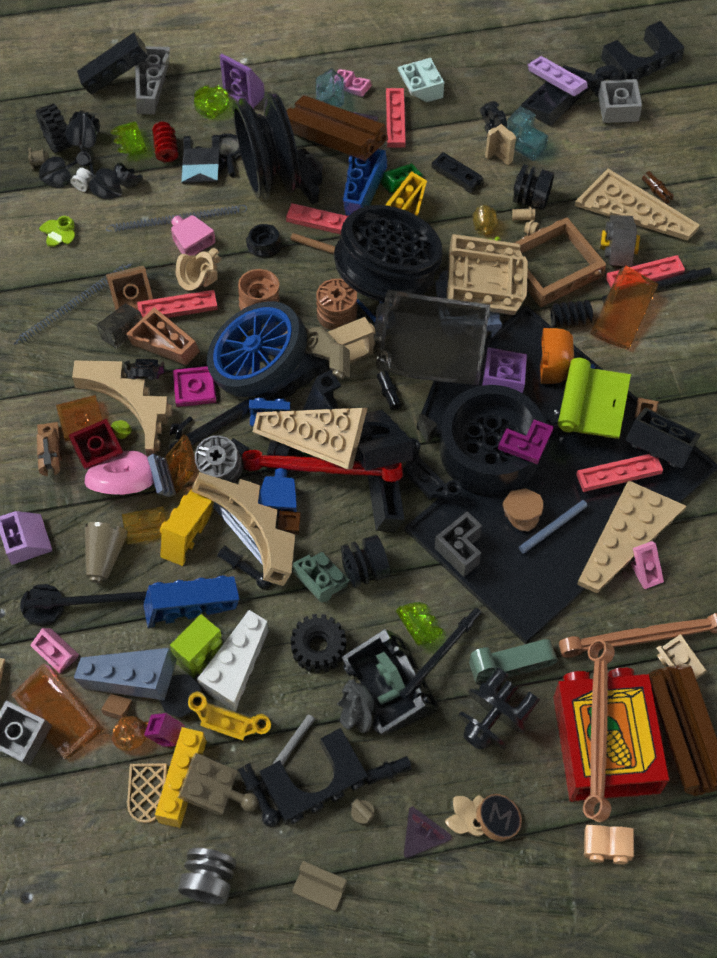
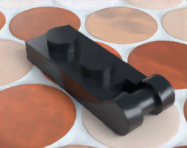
M444 152L432 162L431 168L464 187L468 193H472L476 189V185H480L483 182V177L479 173Z

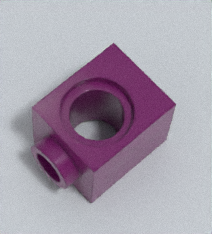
M167 713L153 714L150 716L144 736L162 747L176 746L181 728H184L185 725Z

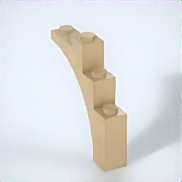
M75 360L72 375L75 388L104 393L130 409L145 433L146 455H156V451H160L158 434H162V424H167L168 417L172 416V405L168 404L167 397L150 396V388L146 387L145 379H128L127 373L124 372L123 362Z
M199 472L193 484L192 492L207 497L221 505L246 527L261 555L263 580L284 586L292 572L295 535L275 529L277 509L258 504L260 485L242 479L239 480L238 484Z

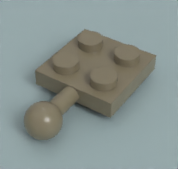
M198 753L193 755L178 795L179 799L219 816L223 814L228 798L240 803L241 807L247 812L256 810L259 805L258 799L253 793H246L244 795L232 790L237 770Z

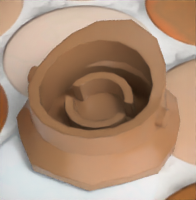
M526 488L511 491L503 502L505 516L508 517L515 528L528 532L535 528L539 521V516L543 512V500L539 494Z

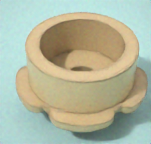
M531 220L530 223L527 222L524 233L527 235L536 233L539 230V223Z

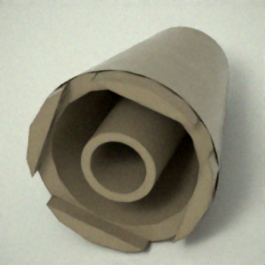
M88 522L85 525L86 576L90 578L89 581L102 583L103 580L108 579L127 538L128 531L120 526L114 529L110 527L109 523Z

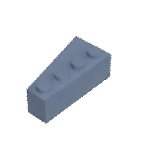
M169 648L80 658L74 679L83 689L165 700L177 658Z

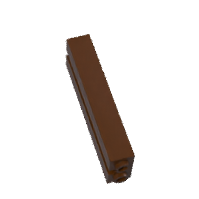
M305 95L295 102L294 109L289 108L286 110L293 134L364 161L388 140L385 124Z

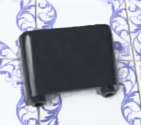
M384 629L344 655L342 659L345 663L343 666L349 676L353 675L355 678H358L360 683L369 689L373 696L374 711L376 713L373 717L374 722H372L374 729L378 734L388 735L432 715L439 710V707L425 679L407 699L399 696L383 705L379 704L377 697L393 690L391 685H387L384 677H381L376 667L379 664L376 655L384 652L398 669L404 686L420 671L403 639L399 635Z

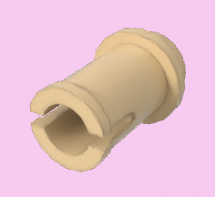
M531 207L529 209H512V221L529 220L530 222L535 220V209H531Z

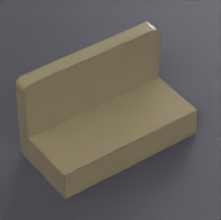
M302 861L299 868V876L292 892L329 910L336 911L347 886V880Z

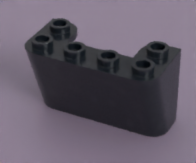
M332 370L316 378L302 411L338 409L337 401L334 398V390L340 388L341 384L332 374ZM365 420L363 424L364 430L361 432L359 443L372 440V430ZM358 449L354 461H358Z

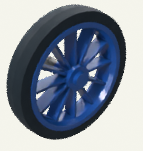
M268 301L248 306L228 319L214 336L207 354L209 373L218 386L231 395L250 397L265 393L287 379L299 365L307 346L306 328L300 317L283 303ZM254 329L253 335L248 337L246 333ZM246 336L244 342H238L241 337ZM284 345L282 349L276 348V347H279V346ZM269 355H273L276 357L273 361H271ZM260 362H263L266 365L262 369H260Z

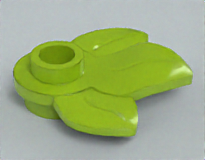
M61 216L57 220L46 221L39 227L41 232L48 234L46 239L47 246H57L61 242L70 244L75 237L73 231L75 224L68 216Z

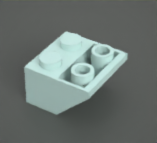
M431 58L398 67V71L411 95L425 102L443 98L444 81Z

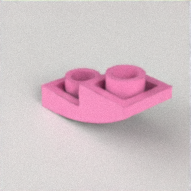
M341 69L330 80L336 87L358 96H364L372 86L369 79L357 78L353 71Z

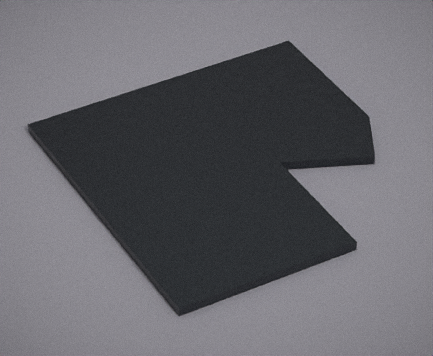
M526 305L502 324V328L493 337H491V334L433 380L416 429L440 438L442 418L452 400L468 389L482 386L488 348L527 354L523 394L537 405L543 415L545 424H547L546 420L552 417L554 410L562 404L567 381L566 379L561 383L541 384L540 365L542 360L541 338L543 328L553 327ZM574 345V358L586 359L590 364H594L595 369L603 370ZM629 390L619 439L573 431L565 432L561 428L552 431L543 451L537 472L528 483L517 489L526 488L539 494L543 500V512L539 516L536 527L528 532L518 530L512 525L508 517L505 516L503 502L509 493L485 495L475 493L462 487L461 495L455 503H450L444 499H437L405 526V531L524 644H527L586 590V588L577 585L578 580L627 484L625 482L583 492L576 475L577 471L649 454L648 451L642 448H635L630 445V442L626 441L636 419L634 416L637 404V397ZM695 447L683 468L673 467L668 461L658 458L663 468L662 474L631 482L682 503L717 471V464ZM584 500L587 503V507L527 552L523 554L519 550L520 545L580 501ZM468 511L482 525L480 538L472 543L481 552L480 564L463 577L435 549V540L438 534Z

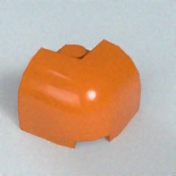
M543 328L541 338L542 360L540 365L541 384L561 383L567 379L570 362L574 359L573 335L564 329Z

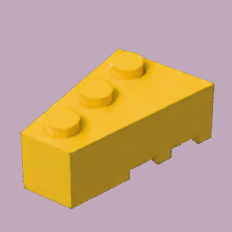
M411 171L387 202L386 206L400 208L418 216L427 180Z
M192 489L187 495L182 497L180 505L172 510L168 521H164L161 525V558L181 566L185 564V553L188 548L193 549L195 545L192 542L197 533H202L213 513L214 501L192 492Z

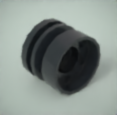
M523 164L514 184L513 202L518 204L521 196H523L522 205H526L529 198H532V208L545 210L555 172L542 169L537 177L535 176L536 167H532L528 174L529 165Z
M377 535L363 538L362 549H360L355 541L351 542V549L347 544L341 546L343 568L354 588L361 586V580L364 585L369 584V573L375 581L390 577L387 555Z

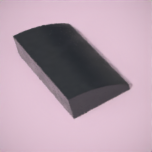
M563 65L562 68L587 81L588 88L573 96L546 81L521 104V108L537 120L552 125L590 89L589 76L592 73Z

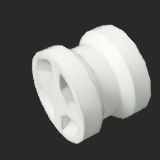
M79 168L76 172L77 175L71 178V184L77 190L85 192L93 177L87 169Z

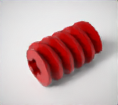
M165 121L156 123L152 128L155 157L163 162L174 161L178 157L175 129Z

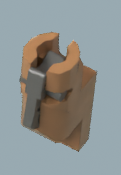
M58 422L37 425L39 473L48 476V469H53L54 475H57L60 472V461H62Z

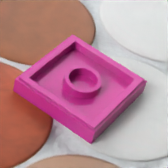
M207 366L173 370L176 407L216 403L214 379L209 373Z

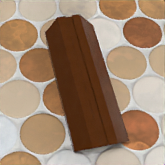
M671 665L651 671L649 677L653 698L685 793L699 796L716 791L717 737L692 666Z

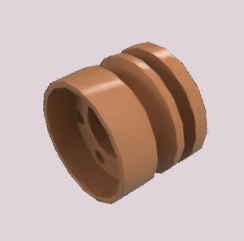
M254 269L241 276L238 283L240 311L261 302H279V281L272 272Z
M330 279L319 286L316 293L317 319L323 327L333 330L356 321L357 291L351 288L343 279Z

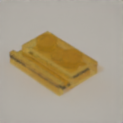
M164 507L122 514L124 529L128 531L126 543L133 544L161 538L160 528L162 523L166 521Z

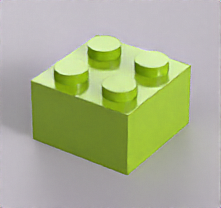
M200 614L170 644L171 652L177 658L176 664L192 678L197 674L200 675L223 645L221 631Z

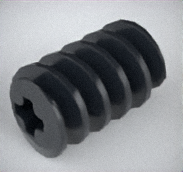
M577 300L575 304L573 301H570L568 305L562 302L560 306L558 303H554L550 311L552 327L555 328L556 322L559 323L560 327H563L564 321H566L568 326H571L572 320H574L576 326L579 324V320H582L583 325H586V321L589 319L592 324L593 309L590 301L584 300L582 303L580 300Z

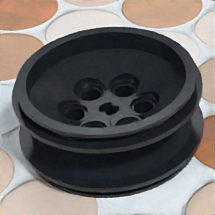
M269 91L264 93V116L257 114L245 98H240L238 103L235 102L233 104L235 132L244 169L254 195L257 198L262 196L263 199L269 198L272 181L277 174L281 177L288 193H293L295 188L298 189L301 185L299 157L287 111L280 96Z
M370 205L355 210L343 222L341 238L334 249L336 269L341 278L351 288L368 298L394 304L412 302L427 293L433 285L435 271L439 268L443 259L441 240L427 222L406 210L386 205Z

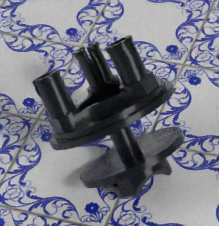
M496 667V670L487 682L482 683L479 689L475 688L468 691L469 695L488 711L482 722H478L462 711L458 714L467 724L464 728V739L477 749H485L494 744L504 750L507 746L490 731L492 726L499 719L507 726L523 734L526 731L524 726L529 714L540 701L537 696L528 692L518 707L513 708L508 702L518 688L515 685L512 686L511 682L506 681L498 693L496 692L509 676L498 667Z

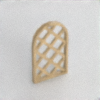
M166 763L130 764L127 807L129 814L137 822L150 823L156 820V817L151 818L148 813L153 808L157 809L159 799L153 803L149 797L153 793H156L159 797L161 796L158 789L162 785L164 786L166 780ZM135 767H145V768H144L142 771L139 772ZM151 767L161 768L155 772ZM132 769L137 773V775L133 779ZM147 769L153 773L148 780L142 775ZM164 769V775L162 779L158 774ZM141 777L145 783L138 788L134 781ZM155 777L161 781L156 787L150 783ZM148 784L152 791L146 796L141 790ZM131 785L136 789V791L132 795ZM138 793L144 797L139 803L133 799ZM130 800L135 805L132 810L130 809ZM147 800L152 806L145 812L140 806ZM137 808L143 813L139 818L132 814Z

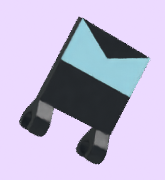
M184 136L182 184L218 182L220 149L222 145L220 136H212V148H193L191 136Z

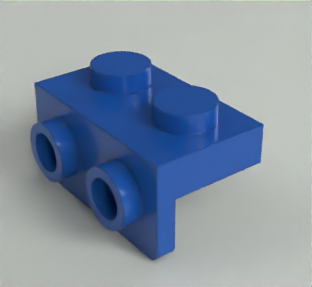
M255 398L254 400H249L250 426L254 427L257 412L291 411V403L285 399L267 401L264 398Z

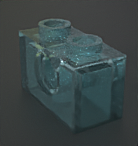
M331 68L316 78V100L339 108L344 105V78Z

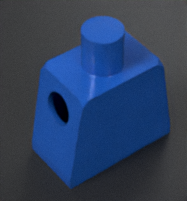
M277 468L274 477L266 476L264 478L258 497V504L277 509V516H279L280 511L297 512L295 482L293 478H287V470L283 468Z

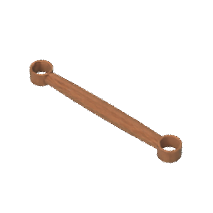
M717 613L706 619L654 625L641 629L635 628L584 639L576 636L568 637L559 641V647L562 657L570 658L588 651L590 644L597 639H601L611 644L613 648L676 638L680 634L687 636L706 631L717 633Z
M597 639L588 648V657L594 661L590 759L591 796L585 800L583 812L586 817L597 822H603L611 813V804L604 798L607 750V664L614 657V648L611 644ZM604 647L603 654L598 658L600 649ZM600 802V809L598 813L594 815V808L596 804Z

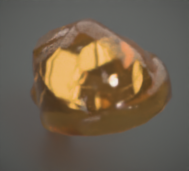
M136 716L121 718L113 729V744L121 751H131L140 747L147 739L144 734L148 722H144Z

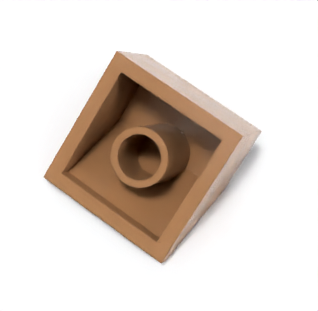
M144 266L106 274L117 315L138 310L137 302L153 300Z

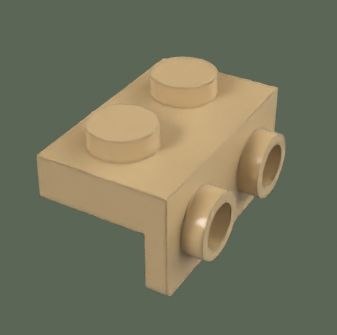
M502 124L492 128L487 134L485 158L489 159L496 155L505 164L509 165L512 163L516 143L514 133Z
M681 634L663 647H657L659 651L657 657L664 666L667 664L669 666L690 665L696 679L708 672Z

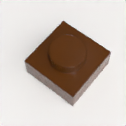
M280 511L278 529L299 535L301 512Z

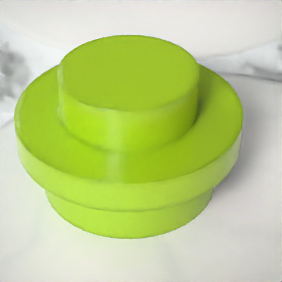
M123 420L114 421L111 426L115 436L120 439H125L132 431L131 426Z

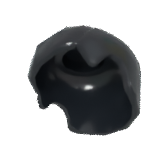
M117 163L113 169L120 185L123 187L133 188L143 180L141 174L134 175L135 169H127L122 163Z

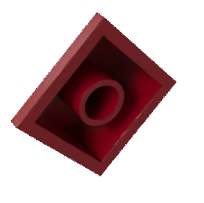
M107 418L69 434L72 447L85 470L123 454Z

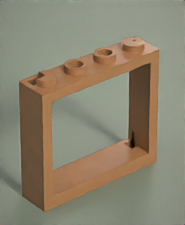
M568 217L561 221L558 220L546 228H541L536 233L527 235L515 242L520 245L521 253H524L564 233L590 264L545 288L539 284L528 270L527 291L540 307L604 276L606 263Z

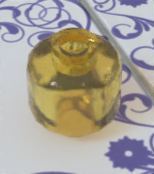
M489 205L477 207L476 211L472 214L474 228L477 232L489 235L497 228L496 211L490 208Z

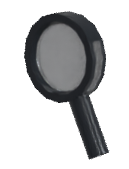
M224 133L219 135L222 140L220 157L227 162L229 176L234 177L236 176V170L233 160H236L241 154L236 135Z

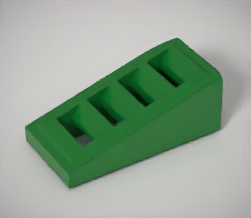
M411 163L384 172L381 184L392 194L397 191L409 175L408 171H412L420 177L423 174Z

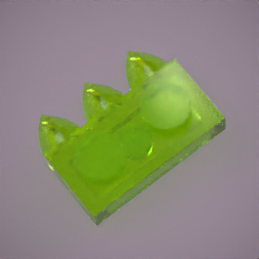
M136 121L119 125L111 130V134L118 136L114 143L121 145L117 152L129 154V157L147 152Z
M422 602L402 605L396 610V613L417 646L434 642L443 632L441 627L430 626L435 621V616L423 614L427 610L428 605Z

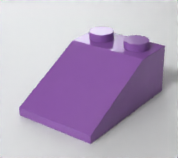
M221 54L220 64L224 95L239 102L240 98H245L254 108L264 98V83L251 68Z
M488 348L482 385H501L523 393L527 354Z

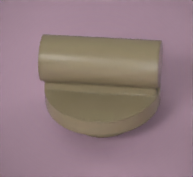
M357 798L351 805L353 806L351 809L352 818L359 824H367L374 817V807L370 802L360 801Z

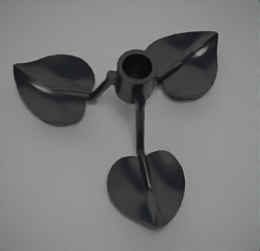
M83 112L67 125L65 131L66 138L70 144L74 146L80 145L82 151L77 155V159L66 166L63 158L51 157L41 166L39 178L42 182L52 187L61 188L66 186L71 179L69 168L77 163L81 166L89 165L91 176L93 177L89 182L91 192L103 199L117 198L123 192L116 173L108 168L99 169L96 175L94 173V163L92 162L94 160V153L88 148L93 147L96 143L97 133L92 121Z

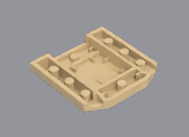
M453 234L449 248L447 305L515 315L527 296L528 261L522 255L520 245Z

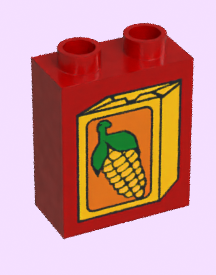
M627 667L611 670L607 673V750L604 798L661 794L669 781L649 674L635 675L634 669ZM575 671L564 675L563 681L558 682L553 697L570 802L584 801L591 796L590 759L593 679H590V674L586 671Z

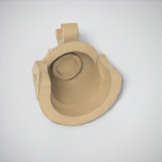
M212 248L209 253L203 251L196 256L179 255L176 263V277L180 286L185 290H194L200 286L207 287L218 280V267L216 263L222 260L217 255L219 251Z

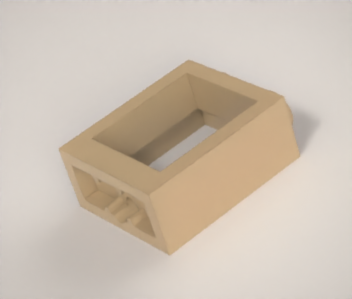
M365 317L328 331L337 343L344 345L350 350V363L373 354L375 328L372 323H368Z

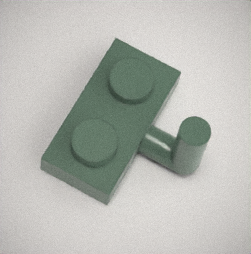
M384 652L376 655L379 662L376 667L381 677H384L387 685H391L393 690L377 697L380 705L399 697L400 692L405 688L398 669Z

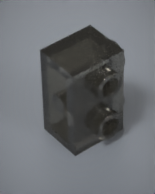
M125 303L96 326L101 339L117 349L129 339L126 334L143 317L140 311Z

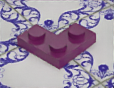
M534 419L526 436L506 428L498 449L538 464L552 434L553 426Z

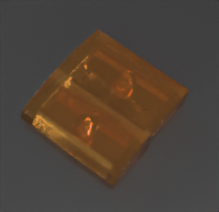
M183 435L165 456L176 494L195 473L194 452L186 435Z

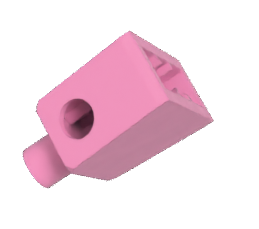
M191 215L184 220L180 216H175L172 219V238L181 254L196 255L215 243L214 230L195 216Z

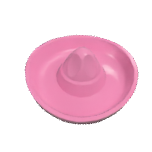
M123 451V454L89 468L85 475V485L93 491L105 494L126 495L145 490L154 483L148 463V456L138 451Z

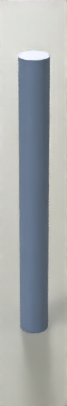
M584 500L580 501L520 545L519 550L523 554L584 510L587 507V503Z

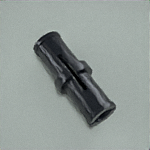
M384 371L385 376L383 372L377 374V379L382 387L381 393L386 397L390 410H395L394 405L397 410L402 406V402L397 394V387L392 383L388 371Z
M408 756L389 763L388 761L383 762V765L365 771L368 785L387 778L388 780L393 779L395 775L412 770Z

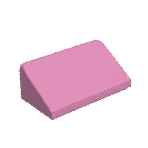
M42 628L30 645L59 673H62L79 657V654L51 628Z

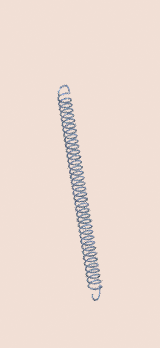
M239 205V206H245V205ZM232 206L235 214H236V208H237V211H238V213H239V206H238V208H237V206H235V210H234V207ZM245 206V207H246V206ZM225 207L228 215H229V209H230V212H231V214H232V207H231V209H230V207H228V211H227V208ZM246 207V210H247V207ZM218 208V209H219V208ZM221 208V212H220V209H219V212H220V215H221V216H222V210H223V208ZM211 209V211H212V213H213V210ZM214 209V213H213V216H214V217H215V211H216V209ZM225 209L223 210L224 215H225ZM204 210V216H203L202 211H200V215H199V212L197 211V217H196L195 212H193V216H194V214H195V217L198 218V215H199V218L201 219V213H202L203 218H205V214H206V217L208 218V212H209V210H207V214H206V211ZM245 210V211H246V210ZM216 211V214H217V211ZM242 211V212H245V211ZM190 212V216H191L192 213ZM209 212V215H210V212ZM183 213V220H184V217H185V219L187 218L188 213H186V217H185V215H184V213ZM176 214V216H177V214ZM179 214V216H181V214ZM217 214V216H218V214ZM169 215V222H168V219H167L168 224L170 223V220H171L170 215ZM172 215V219H173L174 215ZM188 215V217H189V215ZM210 215V217H211L212 215ZM162 216V223H161L160 217H158V222H157V219H156V217H155V224H154L153 218H151V223H150V220H149V218H148V225H147L146 219H144V224H143V221L141 220V226H140V223H139V221L137 220V225H136V222L134 221V227H133V225H132V227H133V229H134V228H135V225H136V228L138 229V223H139L140 228L142 227V224H143V227L145 228V222H146L147 227L149 226V223H150V226H152V221H153L154 226L156 225V222H157V225H159V220H160L161 225L163 224V221H164V223L166 224L167 216H165V221H164V218H163V216ZM181 216V218H182V216ZM171 220V221H172V220ZM130 221V227H129V224H128V222H127V229H128V227H129V229H131V224H132L131 221ZM123 222V228H122V225L120 226V229L122 228V230H124V226H125V223H124V222ZM116 223V229H115V226H114L115 231H117V227H118V224H117V223ZM120 223V225H121V223ZM114 224L110 226H114ZM107 226V227H109V226ZM125 226V229H126V226ZM106 227V230H107V227ZM118 227V230H119V227ZM126 229V230H127V229ZM107 230V231H109V230ZM110 230V231H112V230ZM119 230V231H120V230Z
M32 327L31 329H28V331H25V333H22V335H19V338L20 336L24 338L23 334L27 336L26 332L30 334L29 330L33 332Z

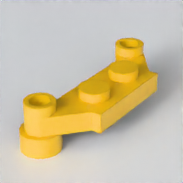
M194 692L189 696V708L196 711L201 719L200 726L242 741L247 735L255 732L265 734L271 728V721L267 715L258 714L250 718L208 703L205 695L201 692ZM199 697L201 701L196 703L193 699ZM265 720V723L263 725H259L258 721Z

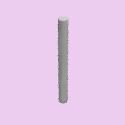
M307 715L273 764L279 760L282 765L285 763L315 721L313 716ZM262 782L259 786L262 792H264L266 788Z

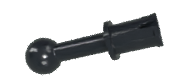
M226 545L219 551L217 557L230 564L233 570L238 567L254 578L259 588L268 589L272 586L273 583L263 580V573H260L242 560L243 555L239 556Z
M251 763L237 769L247 787L245 790L251 789L258 799L259 806L263 812V824L267 827L278 825L280 814L276 809L270 807L259 786L262 780L259 781Z

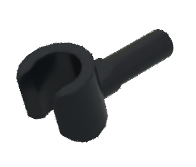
M189 416L180 424H172L170 436L176 434L175 439H180L183 429L193 418Z

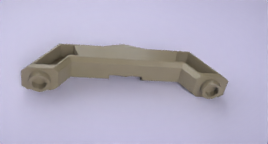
M323 327L306 328L307 346L305 353L328 360L329 368L333 371L332 374L342 380L344 377L350 378V350L344 345L337 343ZM284 345L279 346V347H276V348L282 349Z

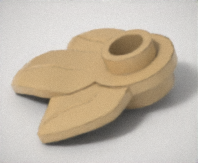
M478 795L471 801L465 796H455L453 798L455 815L445 820L446 825L458 834L469 832L473 836L484 835L481 830L482 826L476 827L473 824L477 820V807L484 798Z

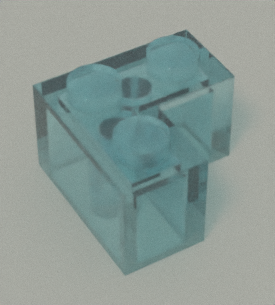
M520 106L508 118L507 129L516 136L515 150L535 161L546 149L548 135L534 128L535 114Z

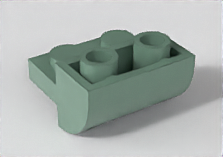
M323 552L313 557L307 555L292 565V572L322 603L329 601L334 593L347 587L350 582Z

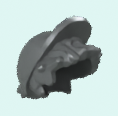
M354 678L352 680L349 679V682L345 684L342 690L343 697L337 703V705L343 708L340 723L347 730L356 725L360 732L366 733L371 727L374 699L369 689L360 683H356Z

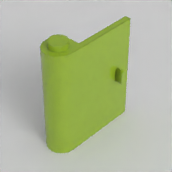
M583 358L572 359L558 426L565 432L573 431L619 439L631 374L592 369L588 360Z

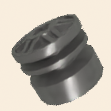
M220 435L210 436L197 446L195 463L201 473L235 483L241 476L243 470L242 458L235 444L230 439Z
M189 849L187 853L189 860L185 861V868L193 873L182 874L178 892L183 896L211 904L227 903L230 884L221 879L233 878L234 872L232 870L235 869L236 860L227 854L212 849Z

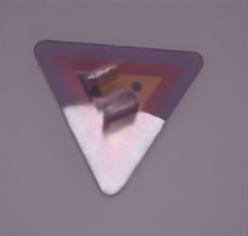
M409 808L404 848L405 858L451 840V834L416 808Z

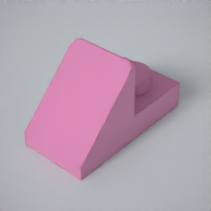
M651 541L634 547L635 560L630 562L642 587L647 589L663 583L664 580L656 543Z

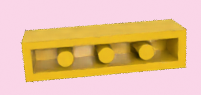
M181 728L155 812L158 823L181 828L188 802L179 799L178 795L193 755L195 753L203 755L207 742L204 732Z

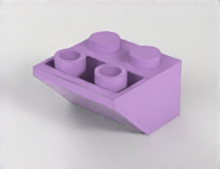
M15 511L0 516V535L11 565L53 551L41 514Z

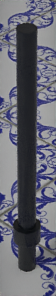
M711 268L689 270L682 275L602 296V302L605 304L681 282L696 281L700 277L711 275Z
M147 591L59 598L43 596V599L25 600V609L43 607L44 610L52 609L55 606L145 600Z
M474 608L467 617L462 618L458 623L457 629L400 692V696L403 699H407L460 637L465 632H469L474 626V621L481 615L480 609Z

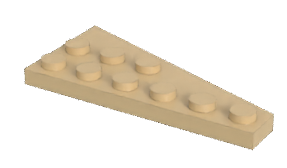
M607 169L575 201L576 207L605 216H633L635 225L687 241L697 232L700 226L695 221L610 169Z
M367 408L257 412L253 432L340 467L352 469Z
M628 480L577 585L598 593L634 558V547L653 541L666 526H669L679 514L685 511L687 506Z

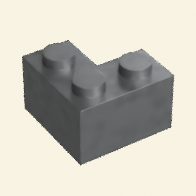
M610 215V220L606 221L605 226L607 240H610L609 247L606 246L605 258H608L609 265L632 266L637 235L633 216Z
M468 511L438 534L435 540V549L463 577L480 564L481 552L472 543L480 538L482 525Z

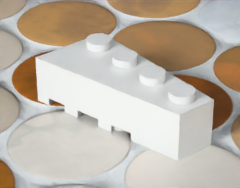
M249 610L197 679L202 691L235 712L246 688L248 678L253 671L257 656H259L268 634V623L265 619Z

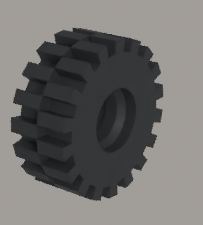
M52 103L37 109L36 117L38 118L40 129L52 152L55 154L72 147L65 134L67 124L57 105Z
M312 614V619L310 620L308 616L304 617V623L299 621L296 624L297 629L293 628L291 650L295 662L298 661V665L301 668L306 666V671L311 672V669H315V673H320V669H324V672H329V667L336 668L337 662L341 663L342 657L345 655L344 629L341 630L339 622L335 624L333 617L327 620L325 614H322L321 618H317V614ZM314 638H323L327 642V647L322 651H314L310 647V642Z

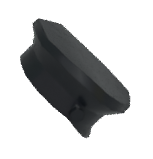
M259 224L250 230L246 238V244L249 253L254 256L269 258L280 252L282 238L279 231L273 225Z
M180 674L171 677L165 700H160L165 713L182 718L194 712L189 708L188 699L192 693L201 692V688L190 675ZM196 697L193 701L199 703L201 698Z

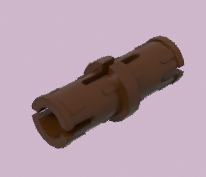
M651 171L646 173L650 179L643 175L642 181L651 188L653 194H657L665 204L670 203L666 196L673 200L674 195Z

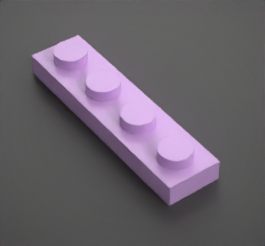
M542 56L528 64L529 71L573 96L588 88L587 81Z

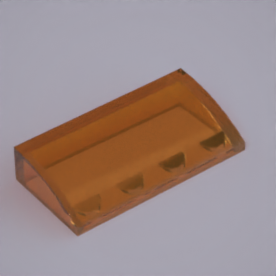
M625 265L619 270L590 334L615 346L629 349L658 283Z
M44 663L11 694L22 709L52 724L46 738L65 760L84 748L104 730L52 667Z

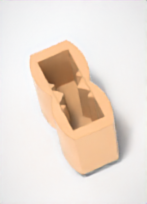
M586 825L584 829V858H590V862L602 863L604 859L613 860L615 864H628V861H632L634 857L633 828Z

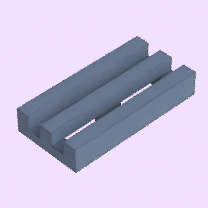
M151 454L147 458L157 494L167 497L176 495L166 458Z

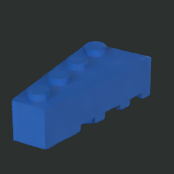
M376 150L366 161L351 155L349 156L347 183L345 184L343 199L346 216H350L359 208L370 206L382 180L383 173L388 166L386 150Z
M222 575L212 579L198 578L193 581L177 580L173 583H154L148 586L143 605L147 627H155V623L165 621L166 624L174 623V619L183 616L193 619L202 614V612L211 615L234 610L239 602V595L234 576L227 577Z

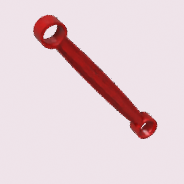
M249 450L242 454L243 468L247 471H256L262 467L332 474L382 476L383 480L389 482L400 480L403 477L402 463L366 471L359 461H354L352 469H346L320 458L262 455V452L259 450Z

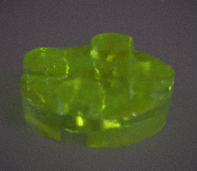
M209 85L203 86L194 94V107L196 111L208 119H214L216 116L224 113L230 106L228 93L220 86L215 85V88H209Z

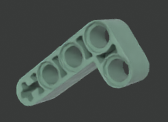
M544 639L491 653L490 649L486 647L477 649L471 653L469 665L476 684L482 685V683L487 682L496 670V667L506 672L509 678L552 666L558 660L551 641Z

